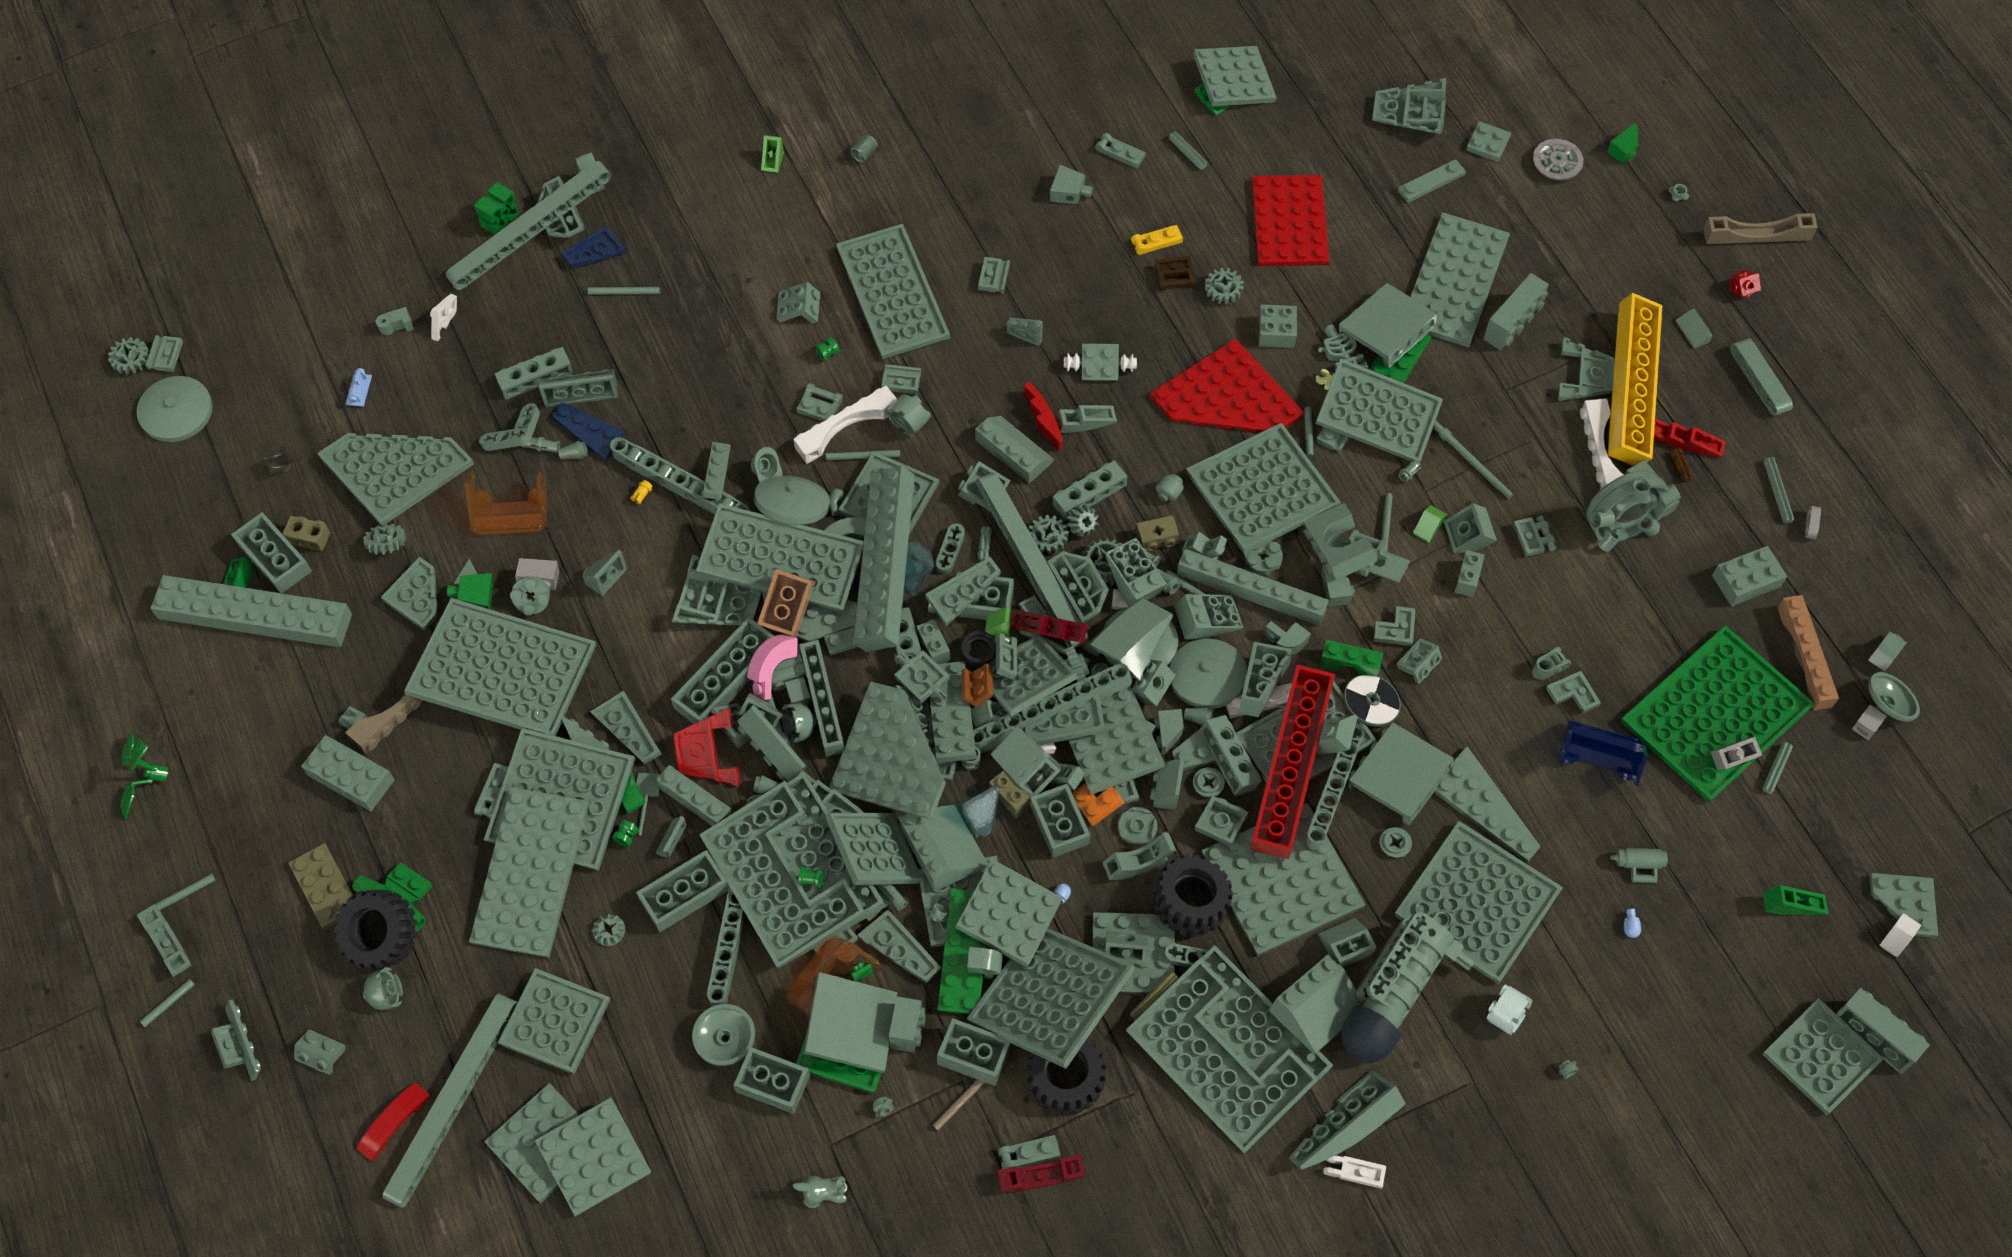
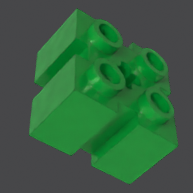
M496 182L488 189L487 196H483L476 202L474 207L477 215H479L478 219L482 228L496 235L506 227L505 224L508 221L512 222L520 213L517 204L514 203L516 199L513 191Z

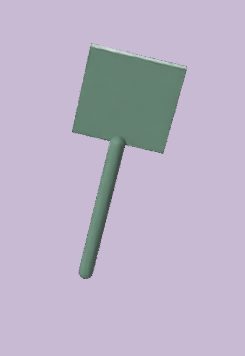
M638 773L636 784L641 789L646 802L642 805L638 836L642 835L648 796L658 797L660 788L657 779L661 774Z

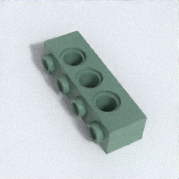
M561 347L543 355L535 356L533 359L525 362H520L510 368L502 369L494 374L504 398L507 400L539 387L540 380L570 375L573 374V370L564 348Z
M1115 460L1111 463H1105L1099 470L1088 473L1085 478L1073 482L1065 490H1059L1053 496V506L1066 522L1069 520L1067 516L1072 515L1070 510L1075 509L1076 505L1082 506L1085 504L1091 507L1127 486V475Z
M910 607L902 609L900 629L905 631L899 632L898 646H895L896 653H893L896 665L900 664L901 669L904 664L897 658L900 652H903L909 659L921 653ZM903 646L910 647L908 649H902Z
M1224 715L1206 720L1199 731L1234 796L1254 791L1262 780L1227 716Z

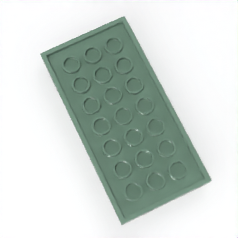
M1442 212L1411 294V298L1437 313V326L1428 335L1466 347L1470 346L1510 233Z
M903 224L836 244L882 359L950 339L948 328Z
M719 503L696 573L768 592L775 569L815 582L808 603L844 612L863 552L864 541L800 524L782 523L766 515Z
M511 787L469 940L471 944L550 958L589 807L588 801Z

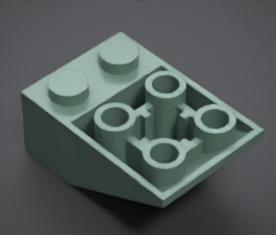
M1137 538L1105 553L1119 593L1129 608L1142 598L1149 600L1159 595L1167 585Z
M1185 594L1174 605L1185 639H1204L1243 629L1232 595Z
M1018 726L991 753V756L1031 797L1038 795L1061 771V765Z

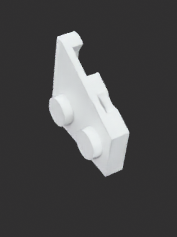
M450 294L436 307L432 308L430 313L432 317L431 339L439 341L441 338V328L446 329L450 320L455 315L457 296Z

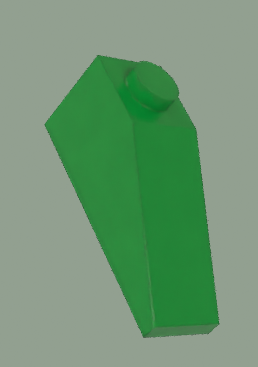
M1782 885L1763 892L1765 912L1778 915L1828 914L1826 897L1823 894Z

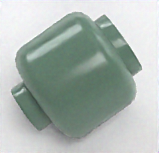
M1175 474L1164 475L1156 486L1158 498L1164 502L1175 501L1184 488L1182 479Z

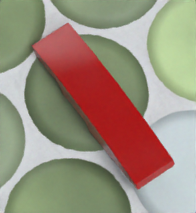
M1029 381L1024 385V395L1030 400V411L1036 417V427L1060 451L1062 450V437L1058 424L1042 395Z
M1655 418V440L1702 455L1718 458L1723 456L1726 441L1694 426L1688 429L1675 422L1669 425Z

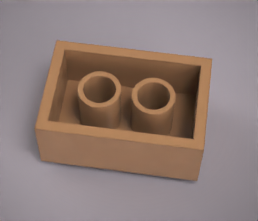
M775 569L757 624L797 637L815 582Z

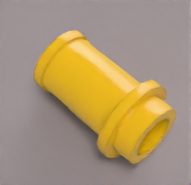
M646 480L639 482V487L630 499L633 502L637 501L636 504L640 505L647 493L652 491V485Z

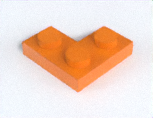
M1085 783L1072 793L1077 806L1092 826H1095L1125 803L1114 787L1108 788L1098 797H1095L1094 794H1090Z

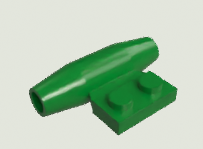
M401 862L387 876L385 885L363 875H360L354 881L352 888L357 893L367 890H390L392 893L402 895V899H406L410 903L408 907L413 908L415 911L413 917L418 922V926H415V931H419L425 924L426 918L411 903L420 901L432 888V883Z

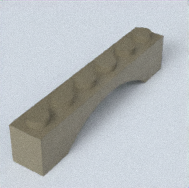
M1808 213L1795 214L1782 220L1759 224L1742 223L1726 216L1708 217L1703 231L1706 244L1808 241L1812 240L1818 227L1815 214Z
M404 695L399 702L388 710L371 717L359 719L345 733L352 743L367 754L375 749L378 742L387 737L395 726L402 723L412 710L417 709L423 700Z

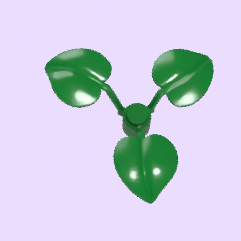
M132 733L128 734L122 750L121 761L123 765H127L129 759L131 760L129 764V771L131 772L134 771L136 765L145 767L143 776L147 777V779L133 781L131 784L127 783L121 797V812L126 820H129L128 812L134 797V787L138 784H152L153 780L165 782L168 774V767L149 764L140 760L149 747L140 738H137L134 742Z

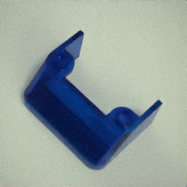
M1567 721L1559 752V763L1573 764V762L1581 760L1616 770L1623 780L1631 781L1633 779L1634 785L1638 786L1648 755L1645 743L1641 740L1576 721Z

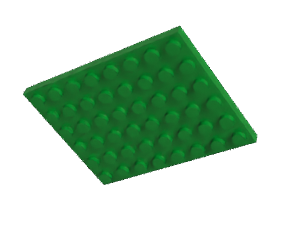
M1725 625L1628 712L1620 722L1710 803L1757 759L1754 758L1727 769L1717 770L1711 751L1745 738L1755 737L1761 753H1764L1807 713L1815 703Z

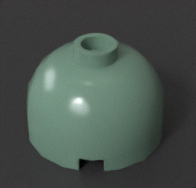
M802 704L784 705L782 710H785V715L781 717L783 733L786 736L789 735L790 743L805 741L811 736L816 725L815 715Z
M387 967L370 974L364 983V999L373 1008L378 1010H389L398 1007L401 1004L399 996H403L402 985L397 974L392 975L389 972L392 969Z

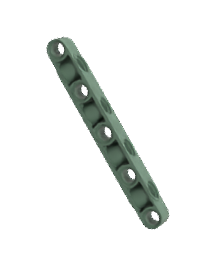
M615 438L610 443L613 457L617 461L713 514H716L719 503L750 511L746 504L724 491L722 500H708L710 498H704L705 481L624 438Z

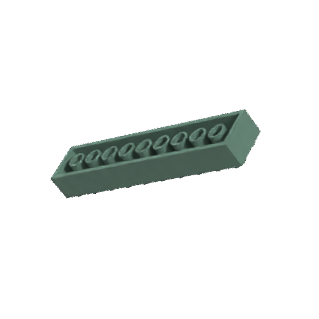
M902 465L871 473L853 644L866 652L895 647L899 643L915 477L913 473Z
M166 575L162 576L150 608L155 616L162 620L340 648L352 616L346 603Z

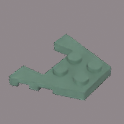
M1564 337L1561 355L1580 357L1578 385L1560 383L1558 400L1612 394L1615 358L1597 350L1595 352L1585 348V345L1580 343L1577 345Z

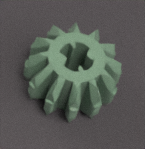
M1084 504L1082 506L1076 505L1075 509L1070 510L1072 515L1067 516L1070 522L1066 525L1071 527L1070 531L1072 533H1076L1077 536L1081 537L1083 535L1090 536V531L1095 532L1094 525H1099L1095 520L1099 516L1094 514L1096 511L1094 508Z

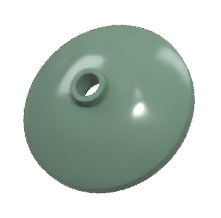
M1884 672L1875 673L1870 677L1868 683L1870 695L1876 706L1883 713L1896 720L1906 722L1913 721L1918 717L1920 713L1919 703L1912 691L1902 681Z
M731 1004L716 1005L704 1011L697 1019L692 1033L693 1044L699 1056L706 1062L717 1066L732 1065L745 1058L750 1047H753L755 1027L751 1017L740 1007ZM728 1036L729 1040L727 1042H723L722 1038Z

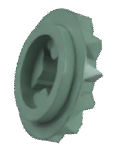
M1203 768L1195 774L1193 785L1195 791L1201 794L1202 797L1206 796L1211 799L1212 796H1218L1222 792L1225 780L1218 770ZM1205 780H1212V787H1210L1209 785L1204 786Z
M1393 827L1382 833L1379 844L1382 851L1388 857L1391 856L1397 859L1405 857L1410 852L1412 840L1405 830ZM1392 839H1394L1395 842L1401 841L1399 843V848H1397L1396 846H1390L1392 844Z
M608 914L603 917L600 916L597 922H594L593 936L601 945H615L624 937V922L617 915ZM605 924L609 927L614 926L612 928V936L608 932L604 933L606 930Z

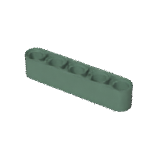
M1746 338L1731 344V354L1770 414L1777 416L1792 410L1793 403L1752 339Z

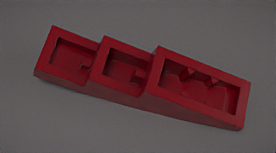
M1015 609L1013 610L1010 624L1012 629L1084 643L1088 624Z

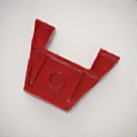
M730 708L674 734L678 770L680 773L713 779L718 782L731 783V785L741 784L738 767L718 768L713 729L733 726Z

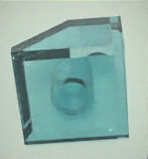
M919 541L908 543L904 588L913 596H916L934 568L931 552Z
M998 785L963 804L964 821L976 838L986 836L993 829L999 806Z

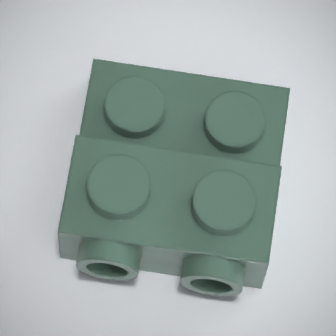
M978 461L975 467L972 465L966 475L969 478L967 481L963 480L959 485L958 490H960L958 496L973 505L977 503L990 511L977 488L976 479L995 472L1005 489L1010 480Z
M1212 796L1195 826V831L1231 847L1237 835L1242 831L1249 812L1240 806L1228 803L1223 798Z

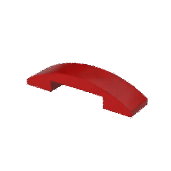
M417 1083L412 1084L381 1113L363 1136L356 1149L373 1162L387 1146L385 1143L414 1111H419L431 1095Z

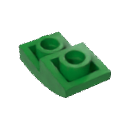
M1204 83L1194 89L1199 99L1215 116L1230 107L1229 105L1212 106Z
M632 771L622 798V803L628 813L646 803L641 789L635 782Z
M863 961L853 965V970L849 971L850 980L860 982L873 975L871 964L868 962L864 963Z

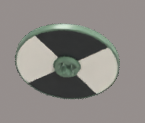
M1357 676L1350 680L1344 690L1343 697L1347 710L1351 715L1356 714L1358 716L1357 720L1363 724L1375 727L1385 726L1393 722L1400 712L1401 703L1397 691L1389 682L1378 676Z

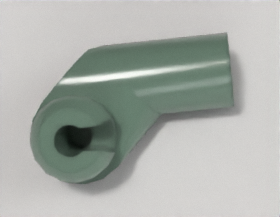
M839 489L832 490L829 495V510L832 516L840 514L837 502L844 497V492Z

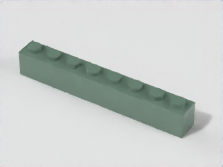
M1187 549L1184 550L1178 564L1177 575L1318 626L1321 625L1327 610L1329 600Z

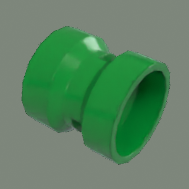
M832 337L827 338L824 343L815 345V350L823 361L829 359L830 355H836L840 352L836 341Z
M621 820L619 830L613 834L612 839L624 847H630L632 837L638 833L639 828L629 821Z

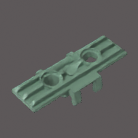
M1354 530L1349 539L1337 535L1329 542V546L1343 547L1367 537L1371 545L1377 547L1376 549L1374 548L1377 560H1383L1385 565L1378 567L1373 563L1354 572L1366 577L1369 573L1399 583L1410 563V560L1385 552L1387 540L1375 539L1359 533L1358 530Z

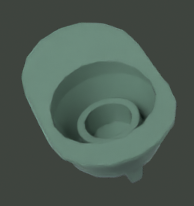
M763 447L752 458L751 469L758 477L760 483L771 477L783 476L779 459L774 449Z

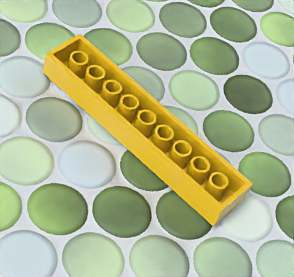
M1631 293L1619 302L1608 456L1633 466L1644 460L1648 462L1653 456L1662 305L1635 293Z

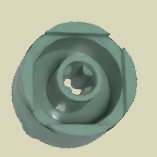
M906 394L901 395L887 410L889 411L887 416L897 429L902 427L905 430L903 433L911 437L930 419L931 414L920 405L921 400L917 396L913 395L910 397Z

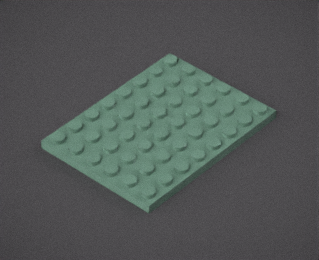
M451 598L404 690L405 695L520 730L524 728L556 736L562 722V717L566 714L596 648V641Z

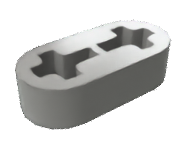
M1809 507L1806 517L1805 538L1816 539L1819 531L1821 507Z

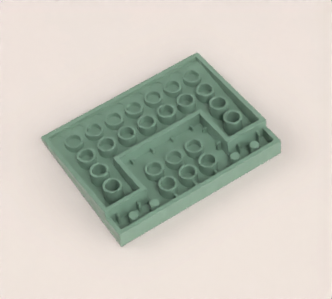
M804 772L789 782L784 781L700 834L777 968L784 966L887 907L874 885L853 884L826 820L829 811ZM801 867L815 871L822 869L823 881L820 888L811 884L799 885L798 876Z
M1214 945L1126 1029V1032L1245 1154L1333 1067V1064L1320 1051L1314 1055L1269 1011L1273 1005L1270 1000Z

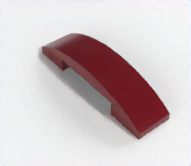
M1081 1155L1060 1158L1059 1161L1019 1168L1017 1166L997 1170L1001 1192L1043 1188L1085 1177Z

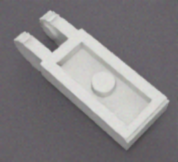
M1333 1156L1326 1160L1330 1163L1342 1164L1341 1170L1330 1167L1324 1168L1323 1173L1328 1176L1340 1177L1339 1179L1380 1189L1383 1187L1386 1166L1347 1156Z

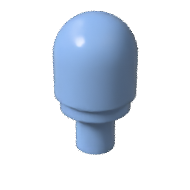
M1059 884L1053 891V893L1063 898L1060 905H1063L1071 894V889L1067 884Z
M1627 909V918L1624 919V931L1630 938H1636L1641 933V923L1639 918L1636 917L1635 909Z

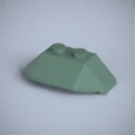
M560 176L543 184V191L538 203L564 184ZM575 206L546 227V231L549 236L569 238L583 231L584 223Z
M1065 551L1048 560L1049 566L1081 621L1084 623L1100 613L1109 589L1092 560L1088 557Z

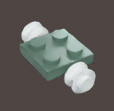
M1082 344V359L1079 361L1077 353L1074 357H1070L1068 353V357H1064V368H1067V371L1070 368H1074L1077 371L1080 364L1082 366V381H1118V367L1121 365L1123 372L1126 369H1130L1133 372V369L1137 367V358H1133V354L1130 358H1126V355L1123 354L1120 361L1119 344Z

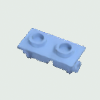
M358 368L354 372L346 405L364 407L372 375L364 373V369Z

